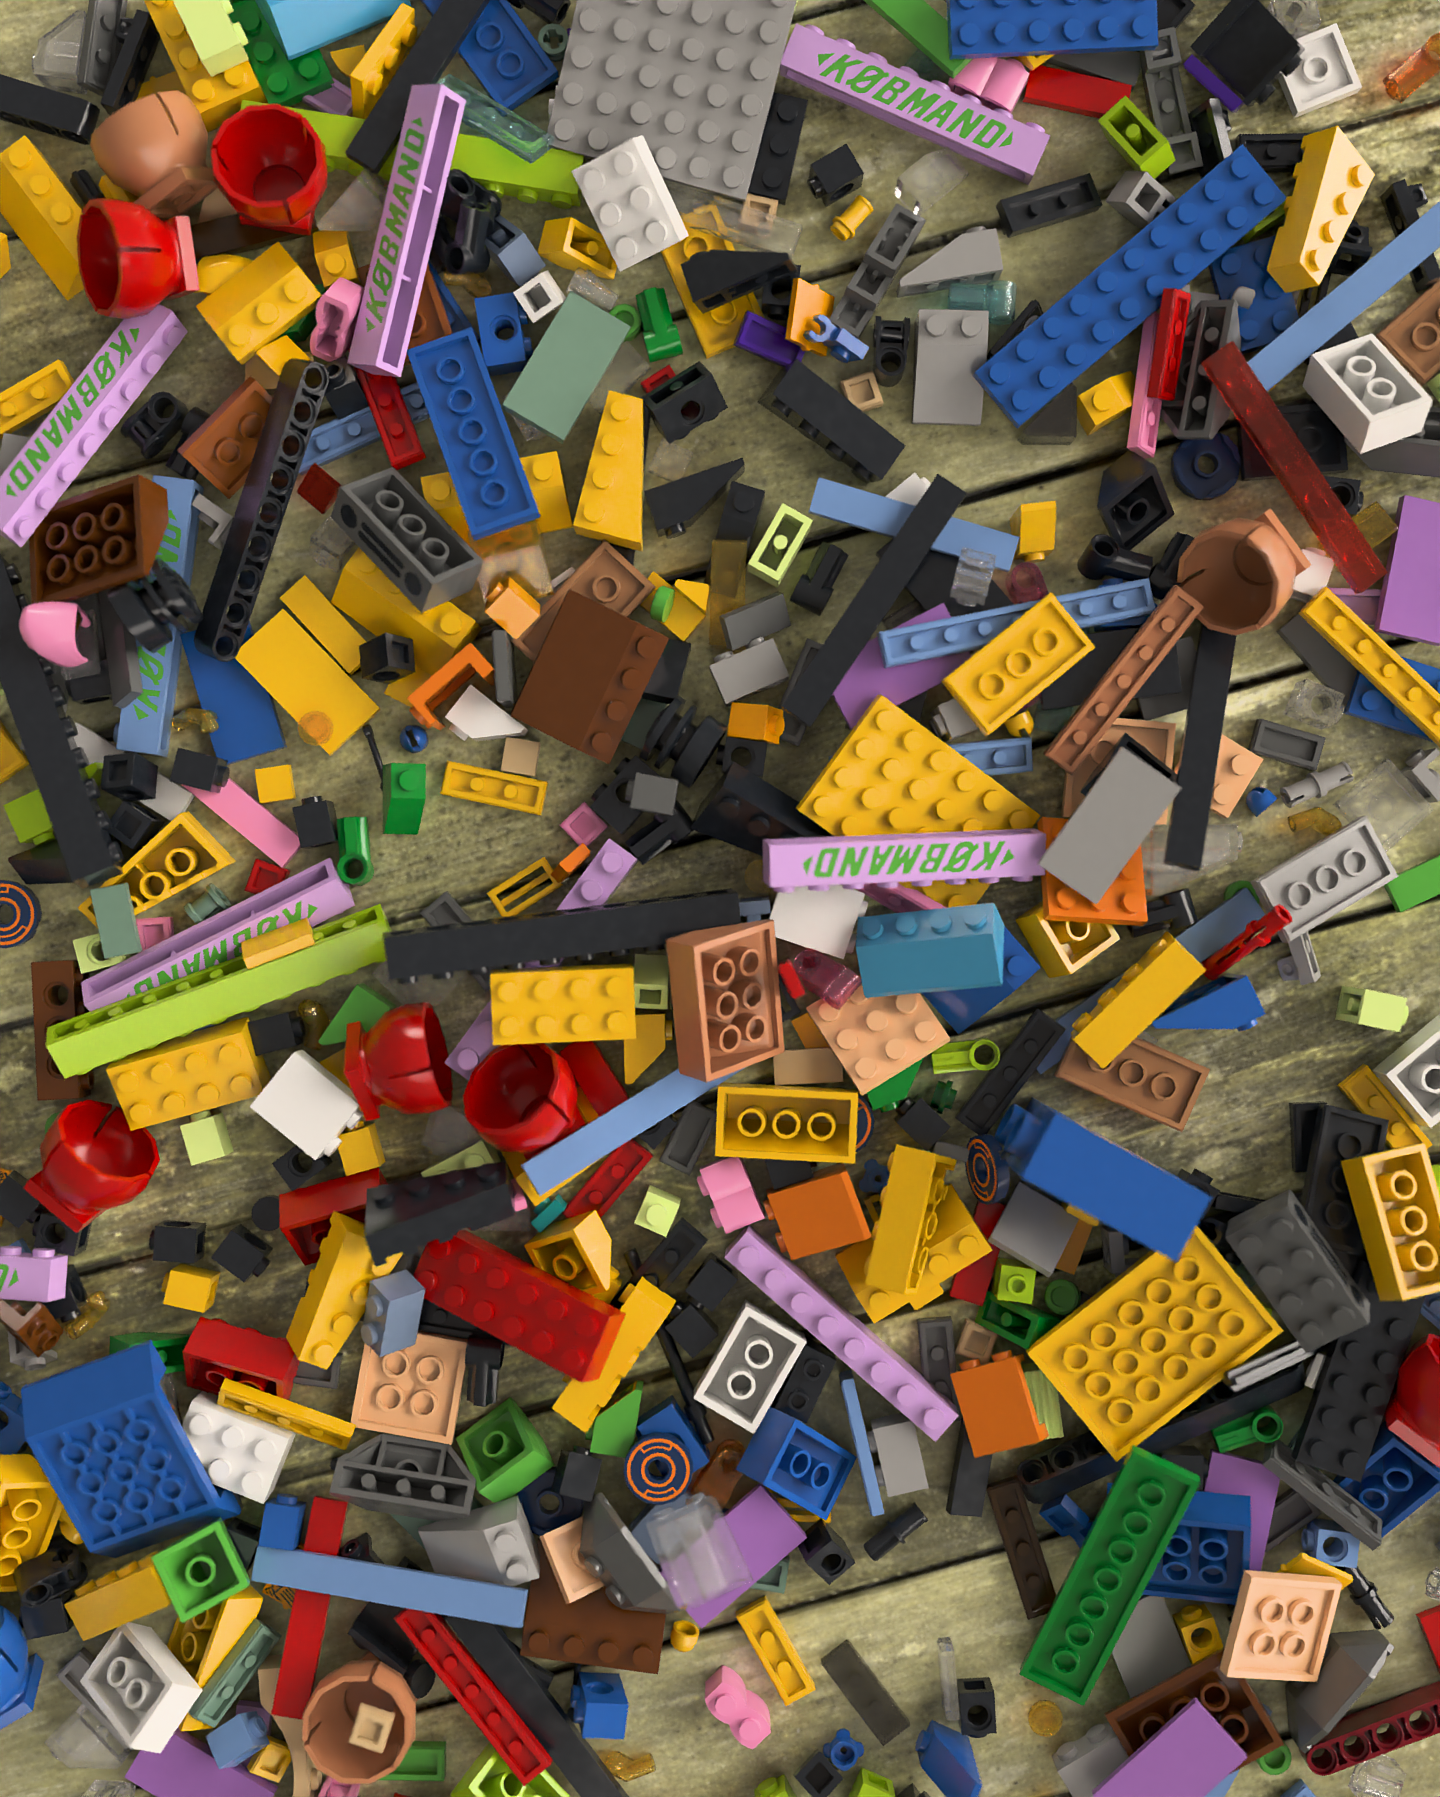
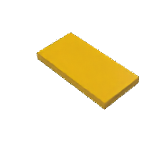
M715 203L681 217L689 236L660 251L706 359L735 347L733 343L746 311L764 318L753 292L704 314L693 303L681 264L688 261L695 253L701 251H735Z
M1050 592L941 682L981 732L987 736L1088 654L1095 646L1052 592Z
M284 609L279 611L245 642L235 657L329 756L334 754L380 711V708Z

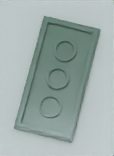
M570 291L503 402L502 409L563 444L630 332L631 326Z

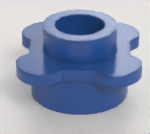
M870 1159L864 1164L866 1172L864 1178L859 1181V1187L863 1192L872 1191L880 1196L884 1186H887L890 1172L887 1166L878 1164L875 1159ZM880 1175L881 1181H875V1176Z
M847 1729L837 1730L836 1737L830 1743H825L823 1746L824 1756L831 1758L832 1763L841 1771L849 1770L855 1765L858 1757H861L864 1753L863 1744L852 1739ZM845 1747L847 1750L846 1752H841L840 1749Z

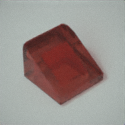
M314 462L296 493L324 515L336 501L342 485Z

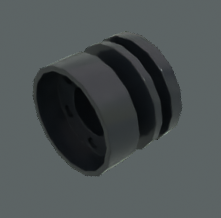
M159 557L154 560L152 566L154 575L150 572L149 576L140 578L144 586L143 588L130 581L115 586L107 592L109 601L122 622L139 643L151 653H155L173 640L168 623H172L178 630L185 633L189 630L185 617L195 625L204 618L189 586L176 571L172 570Z
M677 696L669 706L660 712L645 737L646 740L640 753V758L648 762L657 750L660 751L654 767L660 769L671 758L675 761L670 777L678 780L679 783L690 789L713 756L728 727L710 715L696 726L692 722L696 716L697 707L692 705L682 717L679 714L686 700Z

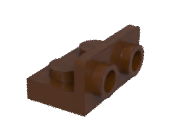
M0 1298V1322L12 1336L39 1358L45 1351L52 1349L57 1344L64 1330L41 1302H38L27 1313L17 1302L14 1301L9 1306Z

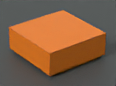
M582 843L563 859L550 875L558 883H562L583 865L591 855V851Z

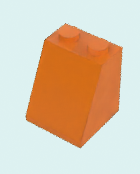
M836 1163L812 1172L813 1178L774 1190L772 1187L766 1190L768 1199L763 1201L764 1208L770 1221L776 1219L780 1232L775 1233L776 1240L781 1252L788 1251L791 1260L872 1237L844 1163Z

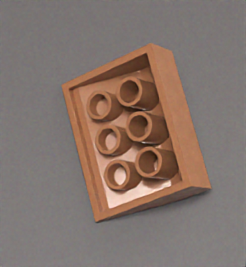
M766 919L696 930L666 940L680 1074L707 1083L785 1052L774 920Z

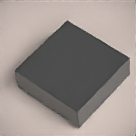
M937 1141L929 1149L931 1153L967 1162L970 1151L966 1147Z

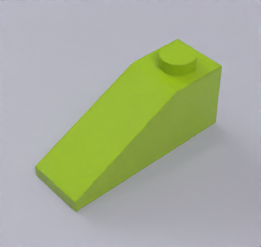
M95 762L85 767L88 778H93L99 787L102 782L103 763ZM39 789L3 805L20 843H34L37 847L56 839Z

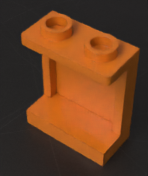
M470 642L407 697L413 705L409 711L421 725H425L428 729L433 726L441 731L446 726L435 715L434 710L477 672L493 686L495 684L494 667Z
M1011 1350L992 1354L993 1361L984 1364L980 1363L979 1358L959 1363L961 1370L950 1374L975 1458L1038 1443L1049 1437L1045 1422L1039 1424L1021 1366V1362L1025 1360L1023 1353L1013 1356Z

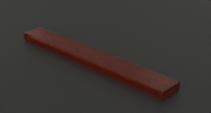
M1233 340L1200 364L1354 593H1362L1388 573Z

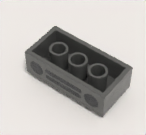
M394 467L340 487L331 518L421 613L473 589L484 561Z
M1290 1189L1229 1219L1225 1238L1305 1353L1369 1324L1370 1303Z

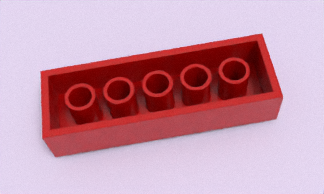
M465 1229L458 1231L453 1236V1239L441 1244L438 1239L428 1242L413 1275L425 1288L424 1298L580 1383L600 1378L626 1315L623 1311Z

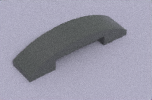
M1175 27L1158 30V46L1154 50L1140 51V59L1150 122L1168 140L1176 159L1175 162L1165 169L1167 175L1170 176L1202 168L1203 162L1196 131H1191L1178 68L1182 60Z

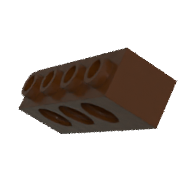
M77 959L31 962L37 1100L79 1099L89 1096L95 1083L93 1070L83 1075L76 1074L64 1079L46 1047L47 1027L90 1012L84 1006L81 982L90 978V974H81ZM61 986L65 987L68 991V1000L65 1004L58 998V990Z

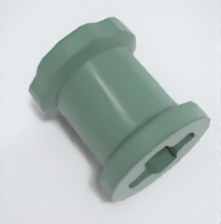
M212 883L206 886L207 891L193 903L188 902L184 906L186 913L196 924L216 915L222 909L226 910L231 907L227 897Z

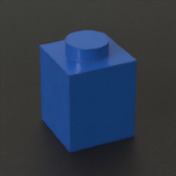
M283 1493L277 1494V1498H272L266 1502L258 1546L290 1551L300 1545L307 1502L297 1501L298 1496Z

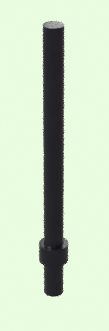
M636 1248L623 1253L632 1276L642 1265ZM664 1320L656 1331L657 1337L686 1404L683 1408L689 1421H693L702 1445L714 1441L715 1438L705 1416L707 1414L706 1407L693 1398L694 1387L674 1339L665 1329L666 1320Z

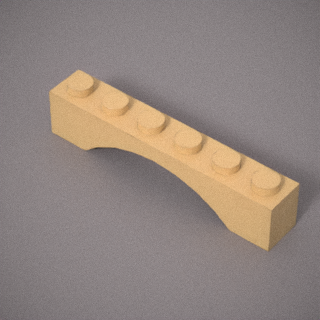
M283 1654L268 1655L258 1669L260 1704L270 1715ZM271 1715L282 1731L291 1753L294 1770L292 1797H318V1790L322 1786V1772L315 1767L304 1748V1742H302L303 1720Z

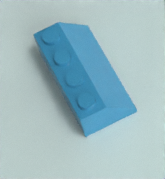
M255 0L288 61L390 20L402 3L412 7L410 0Z
M986 903L858 917L856 952L864 996L871 998L1002 986L1004 923L995 904Z

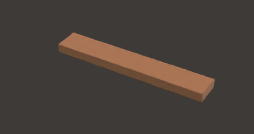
M1174 585L1043 754L1068 774L1073 775L1204 606L1177 585Z

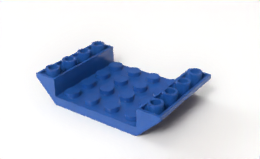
M152 1340L27 1384L21 1389L25 1439L90 1553L118 1558L194 1531L220 1516L223 1521L240 1515L242 1511L232 1491L219 1486H213L159 1383L166 1371V1367Z

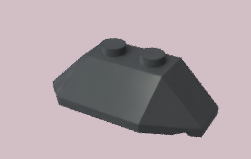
M1235 299L1201 300L1194 308L1195 311L1187 318L1174 401L1162 400L1160 416L1177 439L1212 440L1230 415L1235 383L1230 377L1238 370L1242 349L1238 307Z
M1430 406L1421 432L1361 454L1344 435V442L1371 470L1440 478V407Z
M381 1433L358 1446L350 1453L338 1457L329 1493L334 1497L366 1510L441 1521L469 1517L476 1479L449 1444Z
M603 1493L594 1494L592 1502L584 1501L580 1553L586 1559L584 1564L587 1570L594 1577H599L607 1588L605 1593L608 1599L615 1606L625 1610L662 1614L681 1612L686 1606L658 1571Z
M1378 1629L1330 1633L1317 1682L1288 1681L1286 1683L1289 1734L1304 1753L1332 1730L1372 1683L1385 1664L1386 1656H1389L1395 1647Z

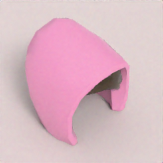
M51 601L33 603L24 607L19 619V631L29 649L47 661L61 667H74L88 662V658L82 656L76 648L75 634L79 626L85 629L91 626V621L77 603Z

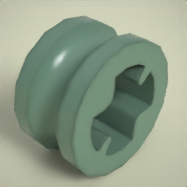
M551 23L540 30L538 43L553 62L564 59L568 34L561 25ZM555 36L559 41L557 43L558 48L551 49L549 44L551 42L550 37Z

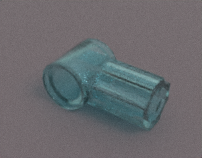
M1004 280L991 281L986 285L950 283L947 310L989 311L988 323L995 325L1013 323L1015 321L1017 284Z

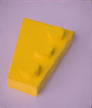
M404 3L399 6L351 73L353 117L367 119L388 87L407 48L414 43L417 35L414 8Z

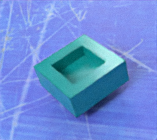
M560 1194L552 1200L549 1197L532 1210L536 1216L531 1221V1224L541 1233L565 1210L568 1203Z

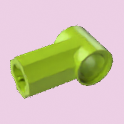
M982 1037L974 1040L948 1042L931 1053L933 1074L971 1070L987 1071L993 1069L1000 1060V1051L992 1040ZM980 1045H988L992 1048V1058L986 1063H979L974 1058V1052Z

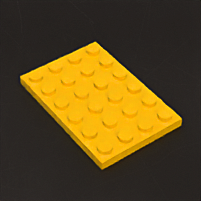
M880 694L875 697L796 807L797 810L833 836L1032 828L1041 816ZM978 878L966 879V883L960 885L946 884L945 880H932V885L913 886L911 881L898 882L905 888L918 890L946 908L976 905L991 884L979 882Z
M1196 1225L1177 1262L1154 1249L1150 1250L1034 1342L1026 1351L1117 1462L1130 1451L1132 1445H1139L1224 1377L1225 1371L1242 1364L1283 1332V1330Z

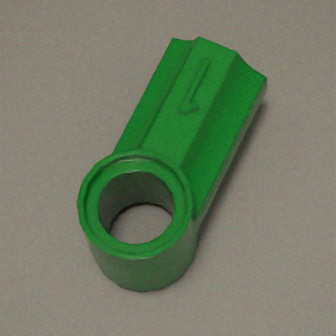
M653 287L637 294V307L644 328L642 334L649 362L652 363L683 355L676 323L673 324L664 288Z
M354 816L337 819L338 875L346 883L355 886L366 885L374 876V866L370 855L368 817ZM359 860L363 864V872L358 878L352 879L348 872L349 866L354 861Z
M1267 1405L1210 1431L1219 1453H1223L1258 1441L1265 1443L1274 1442L1280 1438L1284 1428L1278 1414L1272 1406ZM1264 1416L1271 1417L1270 1423L1267 1426L1256 1427L1260 1418Z

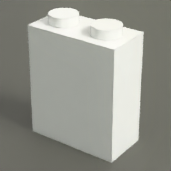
M829 885V890L812 891L808 890V886H796L793 892H777L768 919L774 920L775 937L844 959L846 953L852 954L857 934L852 932L858 917L865 916L868 902L863 900L865 893L854 889H844L841 885Z
M303 1050L295 1051L250 1105V1108L314 1160L322 1157L324 1154L330 1157L342 1143L339 1135L346 1127L350 1130L353 1129L363 1117L353 1091Z

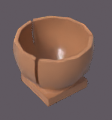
M179 91L158 92L157 95L151 94L131 102L107 117L91 135L90 146L97 164L111 182L140 197L133 203L143 205L158 218L182 216L218 188L214 181L213 168H209L206 165L208 133L201 114L191 99Z
M1270 508L1254 521L1236 518L1202 530L1179 559L1177 583H1181L1178 587L1204 606L1196 616L1200 622L1208 629L1236 636L1258 630L1271 623L1292 596L1295 577L1309 568L1311 563ZM1198 572L1197 574H1195V575L1191 576L1190 578L1186 579L1188 576H1190V575H1192V574Z
M368 1650L359 1660L344 1664L327 1674L318 1683L304 1708L302 1733L304 1748L319 1771L341 1784H371L395 1771L403 1761L416 1737V1702L419 1699L415 1698L401 1673L379 1661V1658ZM361 1703L395 1714L382 1754L348 1743Z

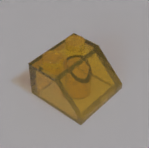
M537 519L475 541L470 530H467L470 547L484 561L477 578L485 606L487 601L485 595L490 588L497 582L503 584L509 577L534 599L554 594L544 537Z

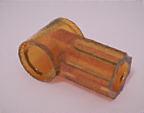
M1440 33L1430 36L1422 47L1383 79L1385 91L1392 100H1397L1400 103L1404 102L1428 80L1440 73V60L1433 59L1429 54V51H1433L1440 58Z

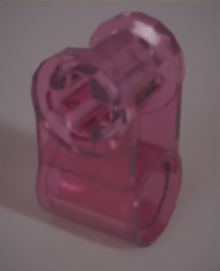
M1022 562L1011 569L1006 576V588L1014 605L1041 600L1049 594L1041 571L1034 563ZM1023 571L1029 574L1031 577L1029 588H1022L1017 584V572Z
M806 949L800 952L794 960V969L802 977L804 987L837 1010L843 1007L862 984L860 978L851 969L833 961L817 950Z

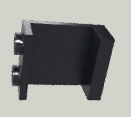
M1231 0L1190 46L1200 57H1205L1242 95L1246 106H1253L1256 102L1262 105L1276 90L1273 84L1282 74L1288 77L1301 64L1303 60L1300 55L1306 50L1259 0Z
M406 1556L397 1565V1567L424 1571ZM368 1602L354 1620L347 1634L352 1637L353 1642L360 1649L369 1650L379 1658V1661L404 1675L418 1649L393 1619L403 1607ZM440 1614L442 1618L446 1621V1615Z

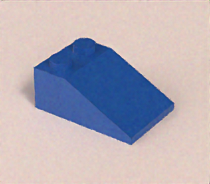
M1004 926L1002 986L926 992L922 994L957 1034H960L1018 989L1041 967Z
M1227 973L1214 981H1210L1179 996L1148 1027L1162 1029L1237 1028L1238 1031H1244L1255 1026L1258 1023L1256 1018L1266 1013L1248 976Z
M769 1407L736 1470L818 1517L827 1520L857 1457L799 1420Z
M1385 1420L1380 1425L1361 1482L1341 1475H1337L1333 1482L1382 1519V1537H1384L1440 1491V1468L1389 1430Z

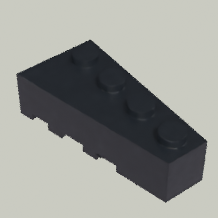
M798 359L780 369L758 401L759 404L794 427L805 437L824 448L825 452L839 462L842 461L851 467L852 473L866 483L882 480L905 448L902 442Z
M734 761L701 802L690 827L692 830L763 856V839L833 836L796 809L800 802Z
M506 1161L487 1163L478 1167L452 1170L443 1174L418 1177L408 1181L368 1188L366 1195L365 1239L375 1268L387 1264L386 1258L403 1252L406 1257L419 1252L417 1246L438 1239L440 1244L449 1241L462 1229L468 1228L473 1232L515 1216L514 1190Z

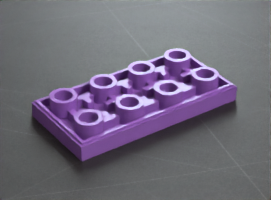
M1408 495L1399 497L1374 632L1440 646V503Z
M942 603L893 629L951 618L945 604ZM876 637L867 642L832 696L851 730L878 694L898 706L941 684L944 678L972 656L969 652L884 669L878 638Z
M1211 1449L1208 1460V1478L1204 1479L1202 1492L1250 1496L1251 1546L1249 1570L1261 1571L1280 1478L1263 1466V1461L1227 1452L1219 1453L1218 1450Z
M759 1483L658 1571L686 1606L684 1609L702 1629L802 1543L807 1536L770 1491Z
M1194 1698L1094 1788L1092 1795L1093 1797H1204L1247 1758V1755L1203 1705Z
M178 1727L160 1753L140 1750L124 1777L156 1797H273L278 1789V1786L261 1776L250 1773L248 1768L241 1764L235 1767L218 1769L209 1745L185 1731H180Z

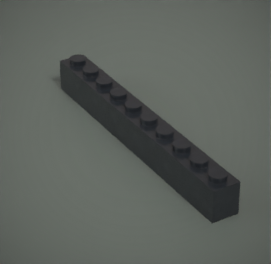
M0 554V682L71 880L84 889L123 874L119 862L124 861V857L118 843L111 841L108 830L112 829L110 818L104 809L100 810L96 800L101 797L99 788L93 778H88L85 767L89 766V761L83 748L76 745L74 736L78 735V731L70 715H65L63 705L67 704L65 695L61 687L54 684L51 676L56 673L54 665L29 649L20 634L19 619L24 607L31 605V602L25 593L21 594L18 584L23 581L17 566L14 563L9 564Z
M729 888L383 932L389 980L397 979V984H409L419 981L418 976L433 975V979H447L454 977V972L468 970L470 975L490 972L489 967L504 965L505 970H516L524 968L525 962L539 961V965H553L560 963V958L574 956L576 961L594 959L595 953L608 951L609 956L627 955L630 953L631 948L643 947L644 951L647 952L665 949L664 944H667V939L691 931L740 924L741 917L738 892Z

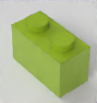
M1126 95L1098 120L1107 141L1135 171H1146L1155 179L1176 161L1168 140Z

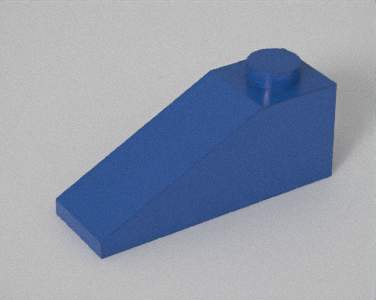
M931 1720L927 1730H922L916 1741L915 1750L918 1752L921 1768L945 1797H978L983 1785L969 1737Z

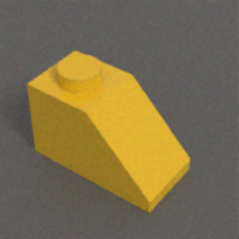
M573 217L545 221L538 248V254L541 257L564 269L609 280L614 279L617 265L602 234Z
M346 224L312 233L314 254L326 291L339 277L362 286L357 272V268H359Z
M1131 370L1109 377L1077 396L1071 408L1087 436L1132 410L1136 378Z
M1056 500L1020 504L1010 518L1011 535L1019 537L1014 560L1024 559L1025 564L1039 563L1045 561V556H1048L1054 550Z
M666 1012L635 1013L636 1039H624L625 1084H632L666 1049L667 1040H673V1021L666 1020Z

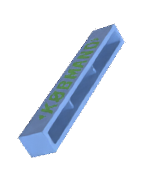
M153 475L152 482L167 489L169 523L155 559L158 557L183 578L190 588L200 521L198 515L201 512L191 504L199 493L203 495L204 488L194 480ZM139 579L138 586L140 588H143L144 586L141 582V579ZM168 623L173 640L155 653L149 652L136 639L143 693L125 708H120V721L116 723L113 732V739L117 743V750L168 757L183 646L180 634L184 633L178 630L172 623Z

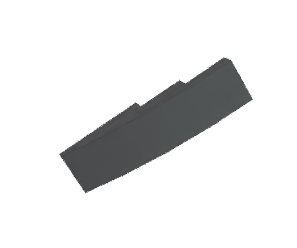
M896 203L865 253L864 259L849 282L842 299L829 318L838 329L844 328L857 339L860 338L925 225L926 219Z

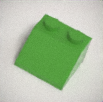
M511 1397L456 1438L468 1469L476 1479L475 1486L477 1491L494 1503L513 1497L555 1465L543 1438Z
M221 1516L188 1533L151 1557L181 1623L250 1585V1578Z

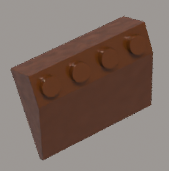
M137 474L57 502L29 537L31 604L51 601L69 602L149 576L169 523L167 489Z
M568 589L510 716L587 755L610 764L669 638L654 629Z
M538 1537L540 1578L531 1580L520 1655L658 1674L666 1614L621 1609V1607L615 1606L608 1599L605 1593L607 1589L605 1586L566 1604L542 1542ZM665 1556L659 1564L651 1558L650 1560L660 1570L673 1556L670 1559Z
M1225 1647L1104 1713L1129 1757L1194 1698L1203 1705L1247 1755V1758L1231 1773L1279 1748L1284 1743L1278 1729L1246 1678L1226 1677L1220 1670Z

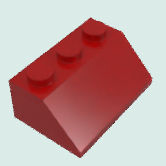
M379 1167L349 1176L330 1179L279 1195L280 1229L304 1266L318 1262L321 1254L319 1248L323 1237H327L330 1231L331 1223L329 1221L333 1211L365 1223L367 1189L388 1184Z
M200 1316L183 1350L187 1387L219 1395L224 1379L228 1378L280 1398L290 1399L294 1384L293 1379L297 1373L299 1360L288 1340L284 1337L273 1338L263 1335L253 1328L242 1329L229 1325L222 1319H208Z

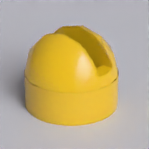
M1029 710L1021 712L1004 722L1008 732L1016 738L1023 737L1020 729L1025 728L1028 735L1034 729V721Z
M684 1620L674 1622L670 1634L671 1644L674 1649L679 1652L692 1650L699 1637L700 1631L698 1627Z

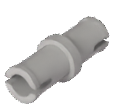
M1345 761L1319 773L1313 771L1308 773L1305 779L1280 788V793L1283 794L1281 798L1288 808H1292L1313 797L1319 799L1326 796L1327 791L1352 782L1354 777L1351 774L1353 772Z

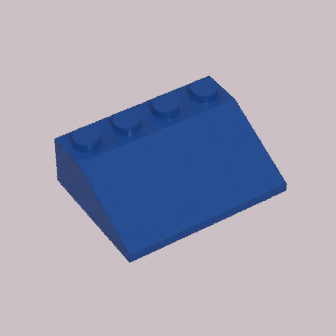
M1107 1483V1494L1113 1483ZM1196 1491L1142 1595L1236 1605L1244 1570L1250 1569V1496Z

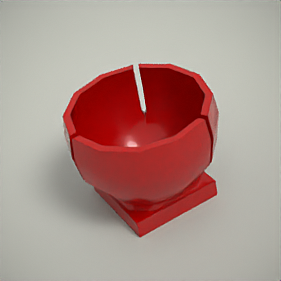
M279 104L247 106L222 123L212 142L211 156L215 184L239 214L241 224L310 236L314 213L327 188L328 182L325 145L305 117L303 118L302 114Z
M111 198L89 200L81 211L82 214H80L78 225V267L85 294L97 314L122 319L148 315L163 300H174L200 290L189 216H175L162 221L140 204Z
M430 1002L405 1004L385 1012L367 1033L361 1021L347 1024L344 1074L366 1121L380 1118V1107L382 1104L404 1114L432 1113L452 1106L451 1067L444 1063L449 1057L447 1044L439 1018Z
M545 1043L509 1044L492 1050L472 1071L463 1094L465 1118L473 1130L486 1142L501 1151L523 1153L527 1161L588 1124L577 1104L578 1094L572 1070L567 1061Z
M85 1100L67 1105L48 1129L40 1146L43 1169L31 1177L23 1187L75 1233H78L107 1209L130 1203L146 1189L160 1161L154 1137L145 1127L131 1131L123 1110L118 1106L113 1109L99 1131L94 1135L101 1121L112 1108V1104Z
M1427 1334L1415 1342L1405 1355L1403 1363L1399 1368L1397 1388L1395 1386L1393 1388L1385 1411V1418L1389 1430L1439 1468L1440 1335Z

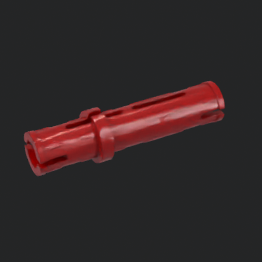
M1278 904L1259 920L1250 921L1242 933L1225 944L1207 960L1201 962V965L1206 969L1203 972L1205 977L1212 981L1216 980L1218 976L1238 963L1258 946L1264 947L1270 943L1271 937L1292 923V916L1284 906ZM1265 927H1267V928H1266L1265 930H1263L1261 933H1259L1258 935H1256L1255 937H1253L1255 934H1257V933L1260 932L1262 929H1264ZM1239 947V949L1236 952H1234L1232 955L1225 959L1226 956H1228L1230 953H1232Z

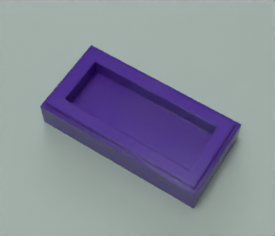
M1193 54L1190 55L1184 63V68L1216 98H1219L1220 102L1232 113H1237L1244 102Z
M750 311L745 312L733 343L734 346L782 367L796 359L801 362L805 351L801 350L800 346L785 339L786 327Z

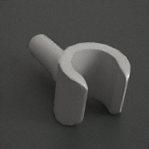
M1241 286L1234 291L1232 299L1237 301V307L1249 309L1256 292L1253 289Z

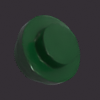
M948 1080L947 1083L938 1081L930 1107L938 1109L937 1113L943 1114L945 1108L952 1109L958 1091L952 1089L953 1081Z

